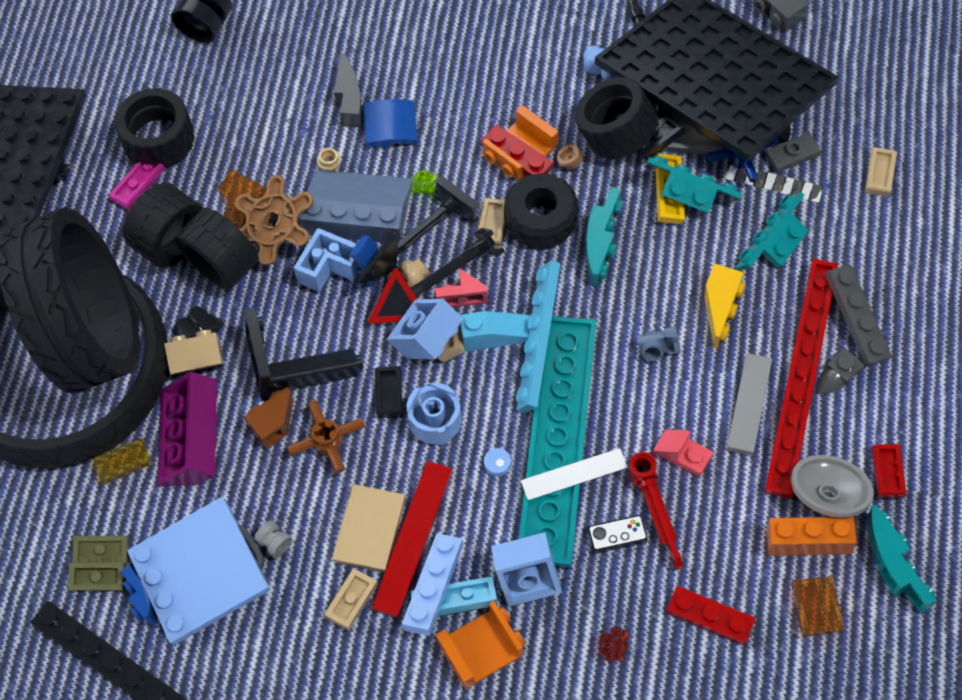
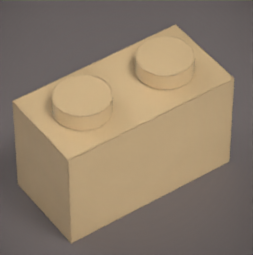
M211 330L196 332V337L186 339L185 335L170 338L171 342L164 343L171 375L175 376L189 373L190 371L194 372L225 365L219 335L211 333Z

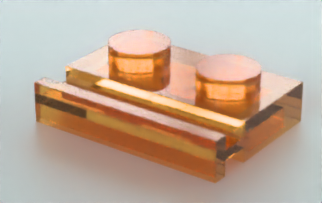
M833 575L826 578L815 577L792 580L791 587L802 638L828 635L834 632L843 633L844 625Z

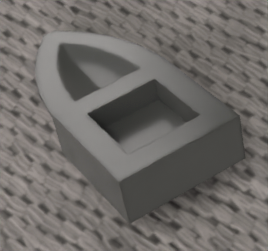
M844 348L827 363L826 368L818 379L816 393L827 394L841 389L863 370L864 364Z

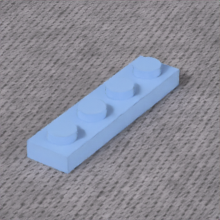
M436 533L402 622L404 631L430 636L463 548V538Z

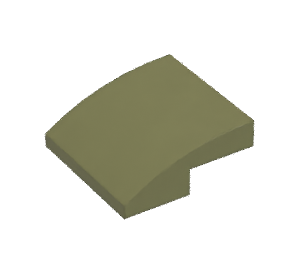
M73 536L72 563H69L68 590H124L125 586L122 583L126 579L121 574V571L128 566L129 554L127 550H129L130 536Z

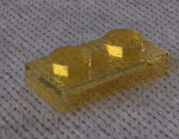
M142 438L92 459L103 485L153 464Z

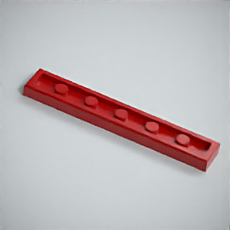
M430 461L426 462L374 600L373 611L399 619L452 476V468Z

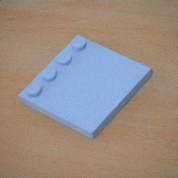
M223 496L127 550L164 632L173 646L271 590Z

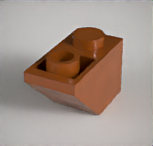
M288 387L282 391L274 392L269 400L262 405L253 407L244 416L248 428L266 450L288 435L294 399Z

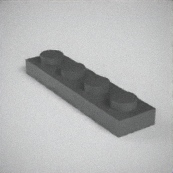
M852 265L829 270L825 276L865 367L889 361L892 355Z

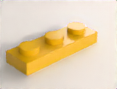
M657 154V156L669 160L668 165L677 167L678 164L682 165V156ZM655 168L658 222L682 225L685 220L684 204L661 195L669 173Z

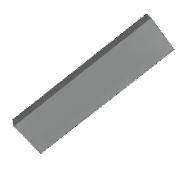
M746 353L727 451L753 456L772 358Z

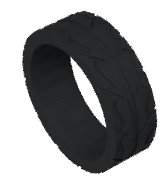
M59 208L56 211L39 216L37 219L9 228L0 240V285L15 330L38 369L50 382H53V385L63 392L77 394L134 372L140 357V336L138 334L139 328L136 313L123 275L114 257H112L111 251L93 225L89 224V221L79 212L71 208Z

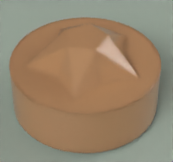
M575 145L564 146L557 155L558 163L565 170L577 168L583 160L582 152Z

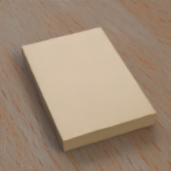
M353 484L332 557L333 562L385 573L392 553L406 495Z

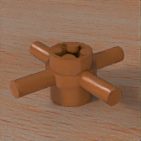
M317 400L311 401L308 407L315 424L311 429L309 438L287 446L290 456L314 447L320 454L329 456L335 473H341L345 470L338 452L341 449L342 436L366 427L363 418L361 417L338 426L335 422L324 418ZM330 436L331 439L325 441L324 437Z

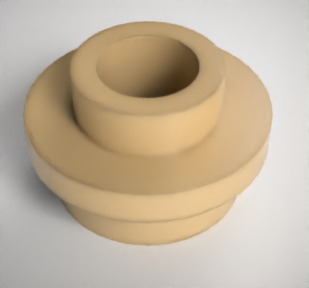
M325 148L320 151L317 157V165L323 171H334L341 165V156L335 149Z

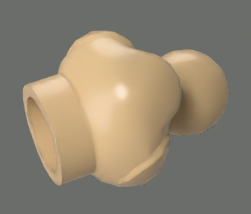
M419 257L414 261L405 260L400 264V273L407 281L409 287L414 286L430 275V272Z

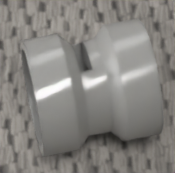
M272 520L263 524L254 536V541L260 547H266L268 554L274 559L282 556L288 550L293 540L286 532L279 531V526Z

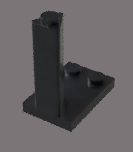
M255 307L244 309L245 335L261 401L269 400L272 392L282 391L286 387L293 389L358 376V371L363 370L361 355H355L353 348L268 364L263 345L265 342L262 317H257Z

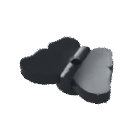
M199 306L192 307L191 315L187 316V318H180L176 322L179 334L185 335L186 339L196 337V332L218 331L225 324L224 320L217 318L214 314Z

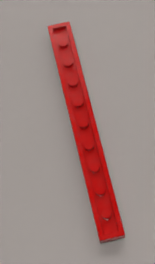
M812 259L764 490L765 494L787 499L792 498L791 475L800 459L833 293L825 274L829 270L838 268V263Z

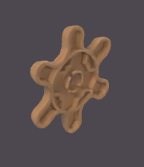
M279 175L270 177L267 182V191L263 197L254 199L249 194H241L235 201L236 208L246 215V223L240 228V231L251 243L256 242L259 244V261L264 265H271L276 262L278 249L283 243L290 241L295 246H305L309 242V234L304 228L299 226L298 220L302 213L312 208L313 197L307 192L299 193L293 198L286 197L284 194L285 181ZM272 216H279L275 227L268 226V221Z

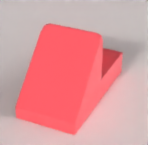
M459 268L461 285H444L441 288H435L436 299L443 298L452 308L488 303L487 286L461 268Z
M666 429L655 446L653 453L701 477L713 456V451L690 440L691 432L688 430Z

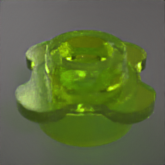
M422 170L413 175L414 185L412 186V191L415 194L423 192L431 195L435 193L436 187L434 185L435 181H437L435 173Z

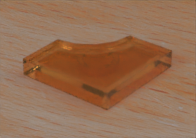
M231 170L218 186L219 192L227 199V209L223 216L237 228H242L246 223V215L236 208L235 201L237 197L241 194H249L252 198L259 199L265 195L267 188Z

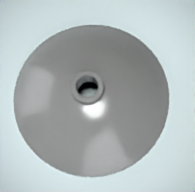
M829 455L806 457L795 465L791 475V485L796 496L807 507L825 516L846 518L859 515L868 509L873 499V486L867 475L854 464L838 457Z

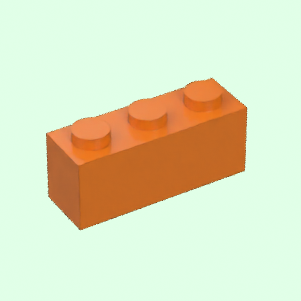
M854 517L770 518L766 528L768 556L852 555L857 543Z

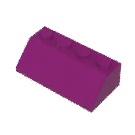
M190 371L162 389L158 486L200 485L215 476L216 423L218 419L216 414V401L218 398L217 379Z

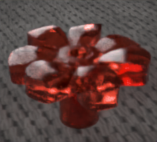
M613 626L610 633L606 632L600 636L599 643L601 646L599 647V652L605 655L604 659L612 663L614 659L619 662L624 659L623 651H627L629 647V642H627L630 638L629 632L621 630L620 627Z

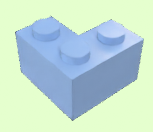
M317 228L293 268L297 283L320 292L331 272L354 281L358 275L356 269L359 266L352 259L350 253L357 244Z

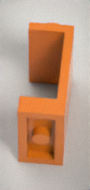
M523 105L516 110V122L507 132L547 157L559 145V131ZM485 139L483 141V155L489 163H495L502 169L505 175L510 178L513 177L517 181L526 177L523 174L521 164L489 140Z
M495 601L489 603L490 611L454 632L448 634L446 629L436 634L439 647L465 690L524 656L523 646L525 641L518 630L513 631L508 624L511 619L503 606L498 608Z

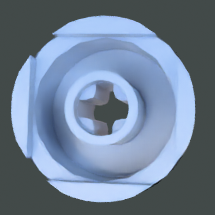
M429 383V386L422 388L420 386L412 392L407 401L410 429L419 440L428 444L445 445L458 433L462 423L460 403L454 390L447 385Z

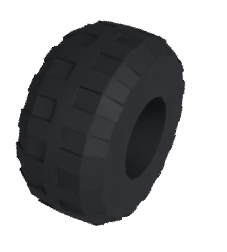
M539 173L523 177L514 183L506 194L504 202L506 227L514 239H517L526 246L534 248L553 247L567 240L574 232L578 223L579 206L576 193L565 180L555 175ZM539 206L549 207L553 210V212L542 216L535 215L529 211Z

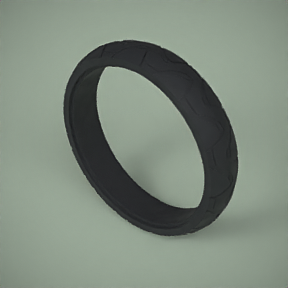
M123 275L136 316L142 324L144 354L139 373L126 396L102 419L72 434L50 439H26L0 432V460L30 468H58L88 461L111 450L131 435L141 425L142 421L147 418L161 394L166 379L165 373L168 369V360L164 343L168 342L165 326L162 323L158 309L145 291L131 278ZM0 285L1 315L6 310H8V306L5 303L2 288Z

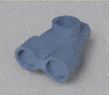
M676 327L664 328V331L660 332L651 330L646 332L645 335L638 336L640 353L648 361L661 359L663 353H669V355L681 353Z

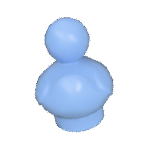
M591 46L586 49L583 55L586 72L592 75L601 74L604 80L615 78L594 64L595 57L605 49L598 46Z

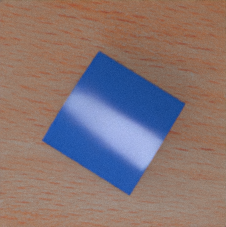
M387 99L363 103L366 146L389 148L391 143L416 144L418 138L413 100Z

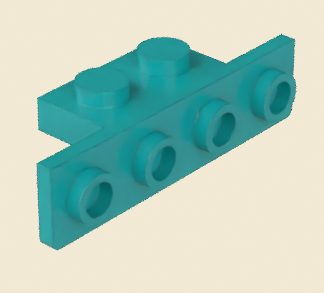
M654 155V158L649 157L645 162L647 165L669 173L661 193L662 196L702 212L709 213L717 192L737 200L742 198L743 194L737 192L738 187L728 183H724L721 186L714 183L715 178L702 173L700 177L691 174L692 169L678 164L677 167L668 165L669 160Z
M802 192L794 195L788 194L780 201V208L768 217L766 227L753 237L752 241L754 243L739 256L740 261L735 267L738 271L751 268L761 254L776 268L784 265L809 231L792 214L793 210L805 196Z

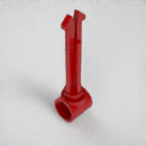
M638 452L630 459L629 479L643 492L663 546L667 545L675 569H682L681 556L674 543L678 539L658 489L657 480L659 477L656 472V459L648 452ZM638 466H645L649 471L641 473L636 468Z

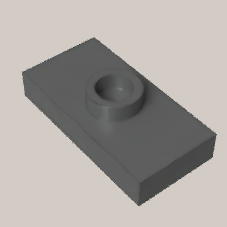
M810 132L765 151V155L776 173L816 158L821 154V150Z

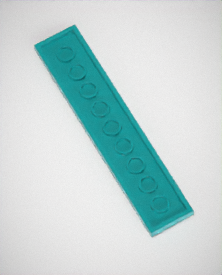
M552 316L538 407L534 409L526 479L583 460L597 320ZM580 483L530 500L527 499L524 491L519 539L545 532L556 567L572 568Z

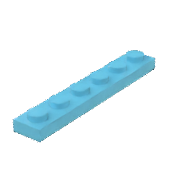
M553 260L540 267L536 274V281L538 283L532 297V305L534 307L528 321L529 337L524 345L526 356L525 362L520 369V376L522 377L521 386L516 394V401H518L516 411L525 414L538 407L560 263Z

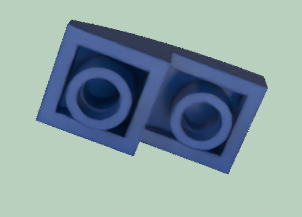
M363 235L350 253L352 259L359 266L356 269L359 274L363 272L379 251V248L370 236ZM378 278L366 283L373 287Z
M128 565L121 571V574L126 579L122 584L132 595L128 598L134 606L130 611L140 623L145 619L152 626L155 624L152 603L141 580Z

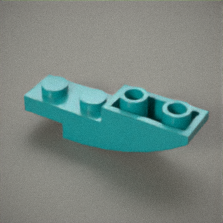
M611 187L604 207L593 205L589 218L586 257L589 277L594 287H598L601 279L605 280L609 265H607L608 259L614 258L617 249L613 233L616 224L614 217L616 214L620 215L624 200L620 199L621 189Z
M875 504L871 507L867 516V531L877 567L895 598L905 592L919 612L924 614L936 602L934 591L927 583L921 581L912 562L905 560L910 550L906 537L901 532L898 533L895 530L889 515L884 510L881 511Z

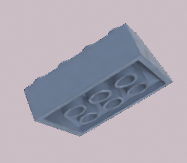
M316 170L307 190V193L313 197V206L301 214V226L309 235H314L317 228L344 239L360 240L365 235L370 236L374 242L383 243L386 242L393 232H396L399 235V242L403 238L413 179Z

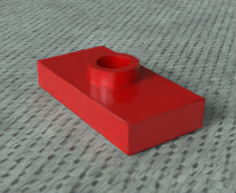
M900 444L872 445L871 451L877 499L905 498L907 493Z

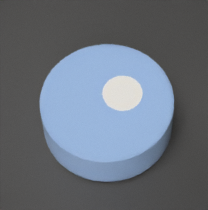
M494 448L488 451L484 457L486 471L492 476L505 475L511 467L509 453L501 448Z

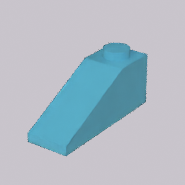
M490 311L460 315L463 318L460 324L465 352L525 343L529 337L528 321L531 315Z

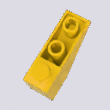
M714 263L706 283L704 298L713 346L718 349L720 341H726L730 330L727 322L729 318L734 319L738 308L735 301L737 297L742 298L746 283L742 282L744 272Z

